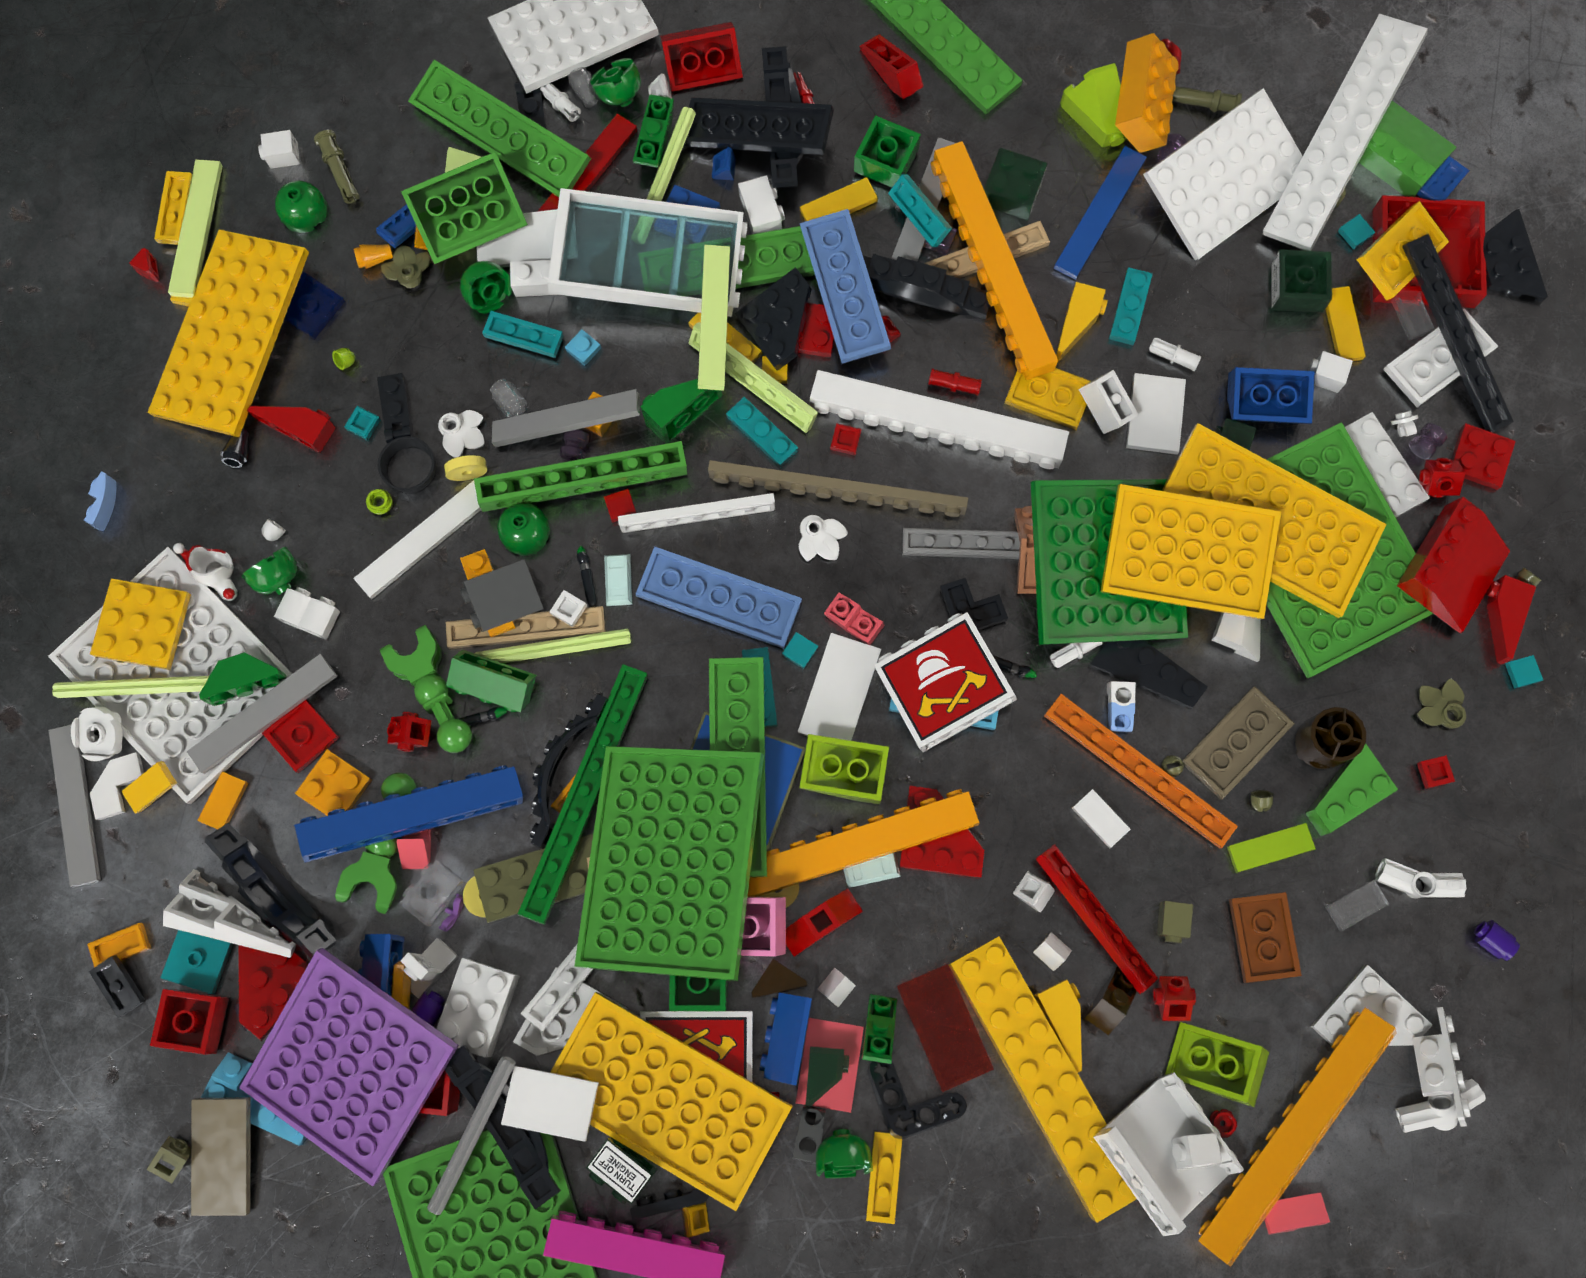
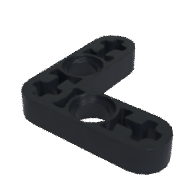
M872 1061L868 1066V1077L888 1131L894 1138L905 1139L958 1120L966 1112V1100L962 1095L955 1092L909 1107L894 1064L892 1062L887 1064ZM878 1064L888 1069L884 1074L886 1082L893 1081V1083H888L882 1088L879 1085L884 1082L883 1077L880 1073L876 1074L874 1072ZM887 1090L895 1091L899 1098L898 1103L895 1105L886 1103L883 1097L884 1092ZM950 1100H952L953 1104H959V1108L956 1110L957 1114L953 1110H948L942 1114L944 1119H941L940 1109L945 1108L950 1103ZM928 1108L933 1111L935 1119L932 1123H925L921 1120V1109ZM914 1117V1123L908 1124L905 1127V1132L901 1128H895L894 1125L897 1123L898 1118L905 1122Z

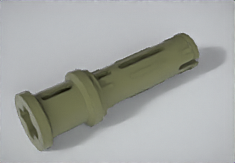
M1176 86V90L1173 93L1174 102L1207 107L1215 113L1217 110L1231 111L1241 103L1242 93L1232 95L1222 93L1218 89L1217 91L1214 90V92H1207Z
M323 130L317 133L314 141L323 153L322 160L329 165L344 202L348 204L356 202V199H359L360 196L344 164V152L336 143L335 132Z

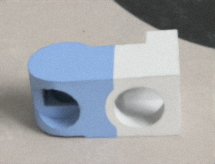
M1111 681L1107 683L1108 729L1112 732L1133 731L1136 682Z

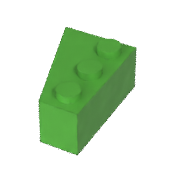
M1365 743L1362 752L1354 759L1345 762L1305 814L1320 836L1333 832L1397 791L1398 788Z

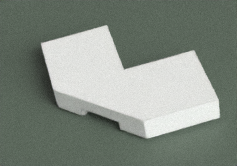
M135 752L112 759L107 764L90 792L96 820L125 813L120 787L132 783L144 773L139 753Z

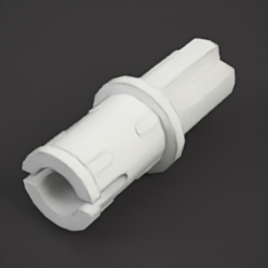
M552 83L540 88L542 95L552 103L553 109L563 113L569 121L574 122L580 117L574 111L581 114V109L569 100V96L565 92H560Z
M1154 338L1149 347L1150 352L1170 360L1171 364L1175 362L1192 371L1196 370L1201 359L1200 355L1198 356L1180 348L1181 345L1175 346L1159 338Z
M1102 642L1069 643L1067 646L1052 653L1050 660L1056 668H1060L1076 658H1083V654L1102 645Z

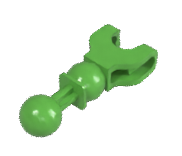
M423 625L415 631L418 646L411 655H399L398 651L390 644L382 647L380 652L387 668L396 677L410 681L415 687L416 700L423 705V708L429 714L434 713L440 725L437 731V741L440 747L449 753H459L469 746L472 732L466 722L454 718L448 707L453 700L448 695L446 681L438 672V665L442 658V649L431 630L426 625Z
M393 773L383 781L381 795L383 799L393 794H400V796L411 794L412 790L416 789V784L405 773ZM399 837L365 846L366 852L363 851L360 860L342 871L335 893L336 901L341 903L348 901L357 885L369 882L377 890L376 910L382 914H386L390 910L397 891V883L390 871L392 859L389 858L398 850L397 839Z

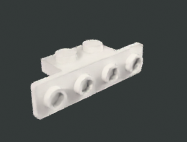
M1437 1007L1442 1034L1412 1037L1423 1097L1453 1094L1460 1126L1464 1127L1467 1126L1465 1117H1471L1468 1099H1462L1460 1089L1465 1088L1462 1070L1456 1071L1455 1060H1460L1457 1043H1451L1449 1033L1455 1032L1452 1016L1446 1015L1443 1007Z

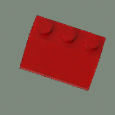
M732 22L660 36L671 92L743 78L735 27Z

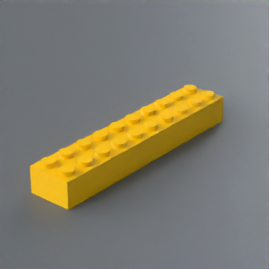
M1000 936L948 964L1090 1218L1098 1223L1137 1200L1094 1139V1136L1107 1124Z

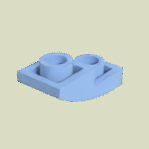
M102 471L91 483L88 494L96 500L87 509L86 517L83 521L104 532L113 512L117 487L116 481Z

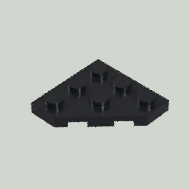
M796 267L735 313L777 371L798 356L800 347L798 342L800 333L803 332L807 314L805 309L812 290Z

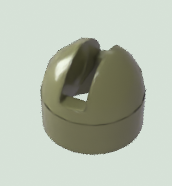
M1525 567L1516 577V579L1537 586L1542 581Z
M1170 755L1162 760L1160 767L1174 778L1182 773L1184 764L1178 756ZM1175 762L1179 764L1178 767L1168 769L1166 766Z
M1265 790L1251 792V805L1254 810L1258 812L1263 810L1269 811L1273 805L1274 794Z

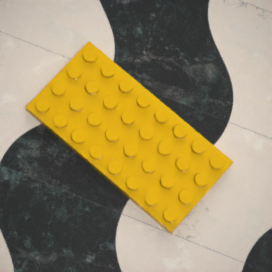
M218 230L195 289V294L192 297L147 413L154 417L240 437L249 413L247 410L252 405L309 255V251L305 247Z
M1199 423L1194 426L1162 491L1281 511L1270 582L1337 618L1344 615L1387 525Z
M595 992L550 1072L599 1082L590 1123L591 1126L734 1211H737L792 1108V1105L598 992Z

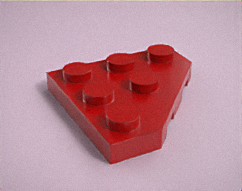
M909 786L907 806L912 810L921 807L920 802L935 797L936 801H940L944 798L937 789ZM966 829L901 850L899 867L981 878L984 849L971 832Z
M238 945L239 1022L262 1042L274 1027L305 972L308 963L294 952L291 958Z

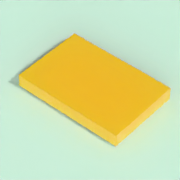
M1057 368L1052 372L1026 381L1023 373H1019L1017 370L1004 404L1077 430L1087 405L1078 389L1091 381Z

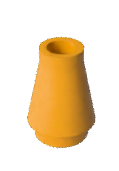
M359 244V247L353 248L358 268L365 267V269H368L388 259H393L389 244Z

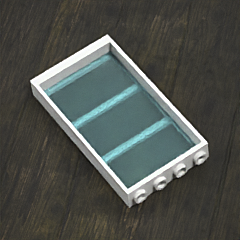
M561 188L548 276L549 293L701 313L704 245L730 246L727 316L732 317L733 308H738L740 293L735 292L736 284L741 285L742 269H738V261H743L745 246L740 245L741 238H746L747 223L743 222L744 212Z

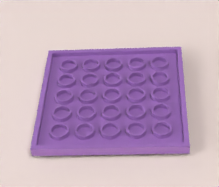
M324 948L316 950L239 1088L373 1187L379 1182L459 1045Z

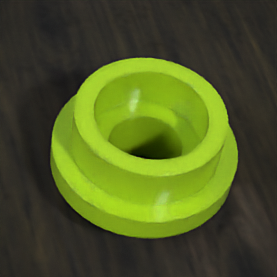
M384 489L373 490L366 498L367 508L377 515L387 513L393 504L391 495ZM379 499H384V503L381 506H376V502Z

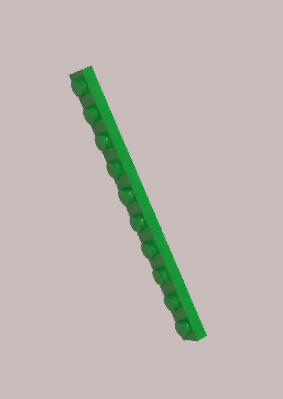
M622 664L518 911L519 916L543 925L546 924L599 796L606 746L619 747L647 680L648 674L646 672Z

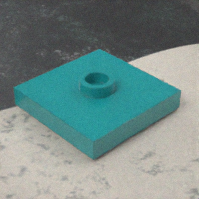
M178 930L160 978L205 993L215 994L233 943Z

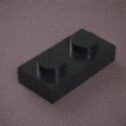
M117 955L111 956L89 971L117 1018L126 1015L145 1002L144 997Z

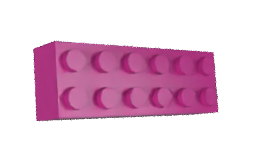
M559 1211V1215L553 1214L543 1256L647 1278H721L725 1254L719 1249L720 1246H717V1243L701 1240L700 1245L691 1244L689 1237L672 1234V1239L663 1238L660 1231L644 1228V1233L634 1232L632 1225L616 1222L615 1227L606 1226L604 1219L589 1216L587 1221L577 1220V1214L567 1211Z

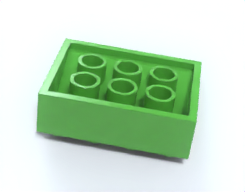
M1391 101L1359 163L1405 197H1415L1457 147L1397 103Z
M496 152L401 191L434 264L528 225Z

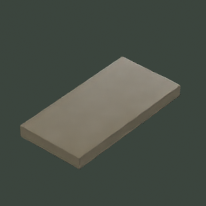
M1254 686L1182 760L1183 764L1222 800L1295 723Z
M250 1097L194 1098L191 1105V1216H246L250 1213Z

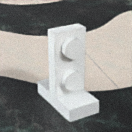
M436 938L422 954L408 952L401 960L406 966L404 972L412 978L411 992L417 998H420L423 992H427L459 957L440 938Z

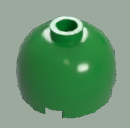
M630 58L616 60L611 63L613 68L606 71L603 67L592 76L590 80L592 88L597 97L604 103L625 107L634 101L633 98L641 87V79L636 64Z
M301 180L291 181L281 187L275 199V210L279 219L289 230L305 233L315 230L313 227L318 225L319 222L322 224L328 213L327 202L321 191L309 182Z
M475 262L464 271L461 277L460 291L462 297L472 309L477 310L479 313L485 314L495 311L504 305L500 301L506 295L509 297L512 293L510 275L494 262Z
M530 503L512 504L503 511L497 525L499 539L504 547L511 553L513 552L520 556L533 555L542 550L551 532L549 520L543 511Z
M285 546L246 570L241 576L259 594L268 595L276 592L278 595H281L287 588L290 589L292 587L289 582L296 576V561Z
M848 1129L834 1130L833 1136L824 1139L816 1151V1173L819 1177L823 1172L825 1178L856 1177V1170L864 1169V1175L873 1171L872 1156L868 1144L861 1137L850 1134Z

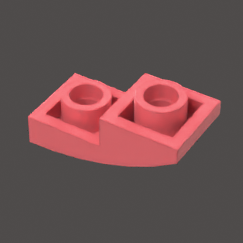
M841 593L837 594L824 612V615L868 645L873 643L885 626L883 621L864 611L859 604Z
M1321 1192L1278 1200L1264 1220L1268 1234L1295 1231L1299 1228L1324 1225L1330 1222Z

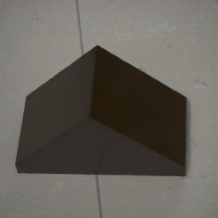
M772 959L752 990V998L807 987V982L775 959Z

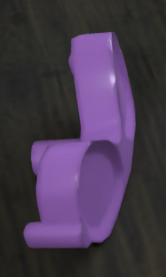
M456 893L453 910L448 907L445 909V912L450 915L442 922L439 929L447 932L454 925L464 906L462 895Z

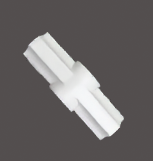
M1387 858L1382 859L1375 873V881L1405 892L1409 897L1415 899L1465 897L1467 889L1466 879H1464L1462 873L1419 872ZM1418 878L1424 883L1423 892L1416 888V880Z
M1473 1079L1465 1080V1088L1460 1089L1462 1099H1468L1470 1110L1485 1101V1093ZM1453 1094L1429 1096L1428 1101L1395 1108L1403 1133L1432 1126L1439 1130H1451L1458 1123Z

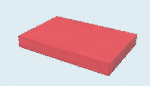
M809 1018L796 1104L851 1113L864 1027Z

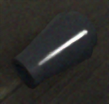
M242 429L240 437L230 436L220 453L222 456L221 461L225 465L241 468L243 463H246L249 436L247 430Z

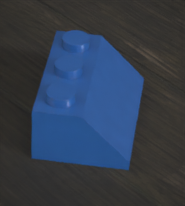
M1234 368L1228 373L1227 392L1232 420L1311 424L1315 371Z
M365 934V939L360 943L359 952L363 960L362 968H359L358 973L389 996H392L393 965L403 959L405 937L393 934Z
M780 992L778 998H772L770 1014L775 1015L773 1026L767 1025L765 1042L770 1044L768 1055L762 1054L759 1071H764L763 1078L797 1085L812 998Z

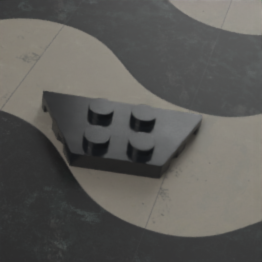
M1516 209L1485 233L1483 252L1486 260L1487 288L1498 292L1505 291L1510 295L1519 297L1522 294L1536 297L1535 301L1541 302L1548 295L1520 209Z

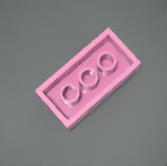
M747 897L741 956H780L786 954V897Z

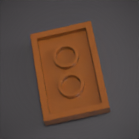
M1286 892L1229 899L1243 982L1249 983L1302 976Z

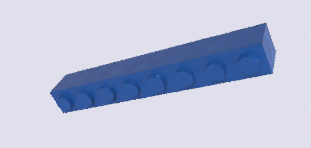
M504 765L492 769L491 773L483 775L479 772L469 774L465 777V780L457 782L446 780L439 783L438 787L431 789L419 787L412 790L411 794L389 795L382 802L374 804L372 801L363 802L356 805L355 809L348 811L336 809L329 812L328 816L306 817L294 826L304 863L516 806L523 803V794L515 766L508 768V766Z

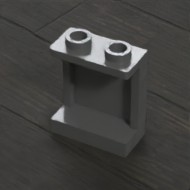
M525 560L462 582L464 588L460 589L465 604L470 603L474 612L470 614L474 628L480 627L481 632L544 609Z

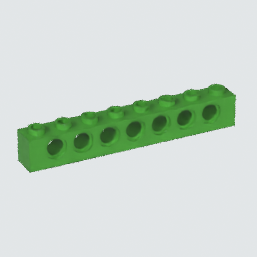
M682 441L474 478L478 505L482 512L508 508L512 504L535 503L687 475V465Z

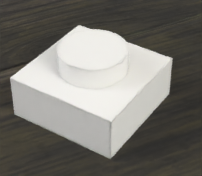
M563 590L550 610V614L574 627L587 604Z

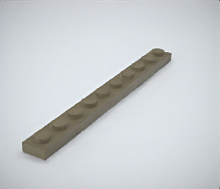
M712 460L709 461L708 467L709 478L717 483L739 482V485L744 487L759 485L771 491L787 489L791 493L803 495L805 492L815 493L820 498L835 496L841 497L842 500L847 502L863 500L874 506H881L884 503L902 510L908 509V507L918 508L923 513L939 511L945 512L944 514L950 517L965 515L968 504V497Z

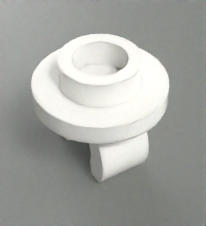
M1411 411L1395 414L1396 419L1391 420V424H1398L1397 430L1400 437L1417 434L1413 420L1418 419V414L1412 415Z

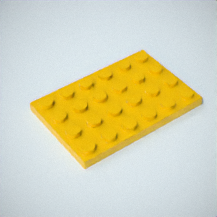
M1119 484L1101 592L1264 619L1281 511Z

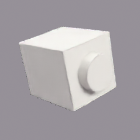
M291 130L261 134L262 145L258 146L261 159L265 160L271 169L300 164L298 142Z
M1323 351L1317 359H1312L1308 371H1315V386L1338 393L1346 384L1353 361Z
M1217 1133L1187 1135L1172 1139V1154L1176 1161L1177 1169L1206 1167L1222 1163Z

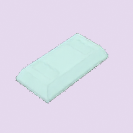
M631 554L604 555L606 606L633 605Z
M896 853L843 869L847 888L901 877Z

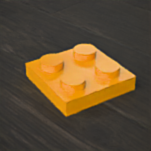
M327 749L295 794L328 816L329 812L336 809L351 810L372 779Z

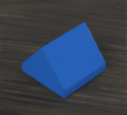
M728 147L714 155L713 179L734 180L736 157L732 148Z

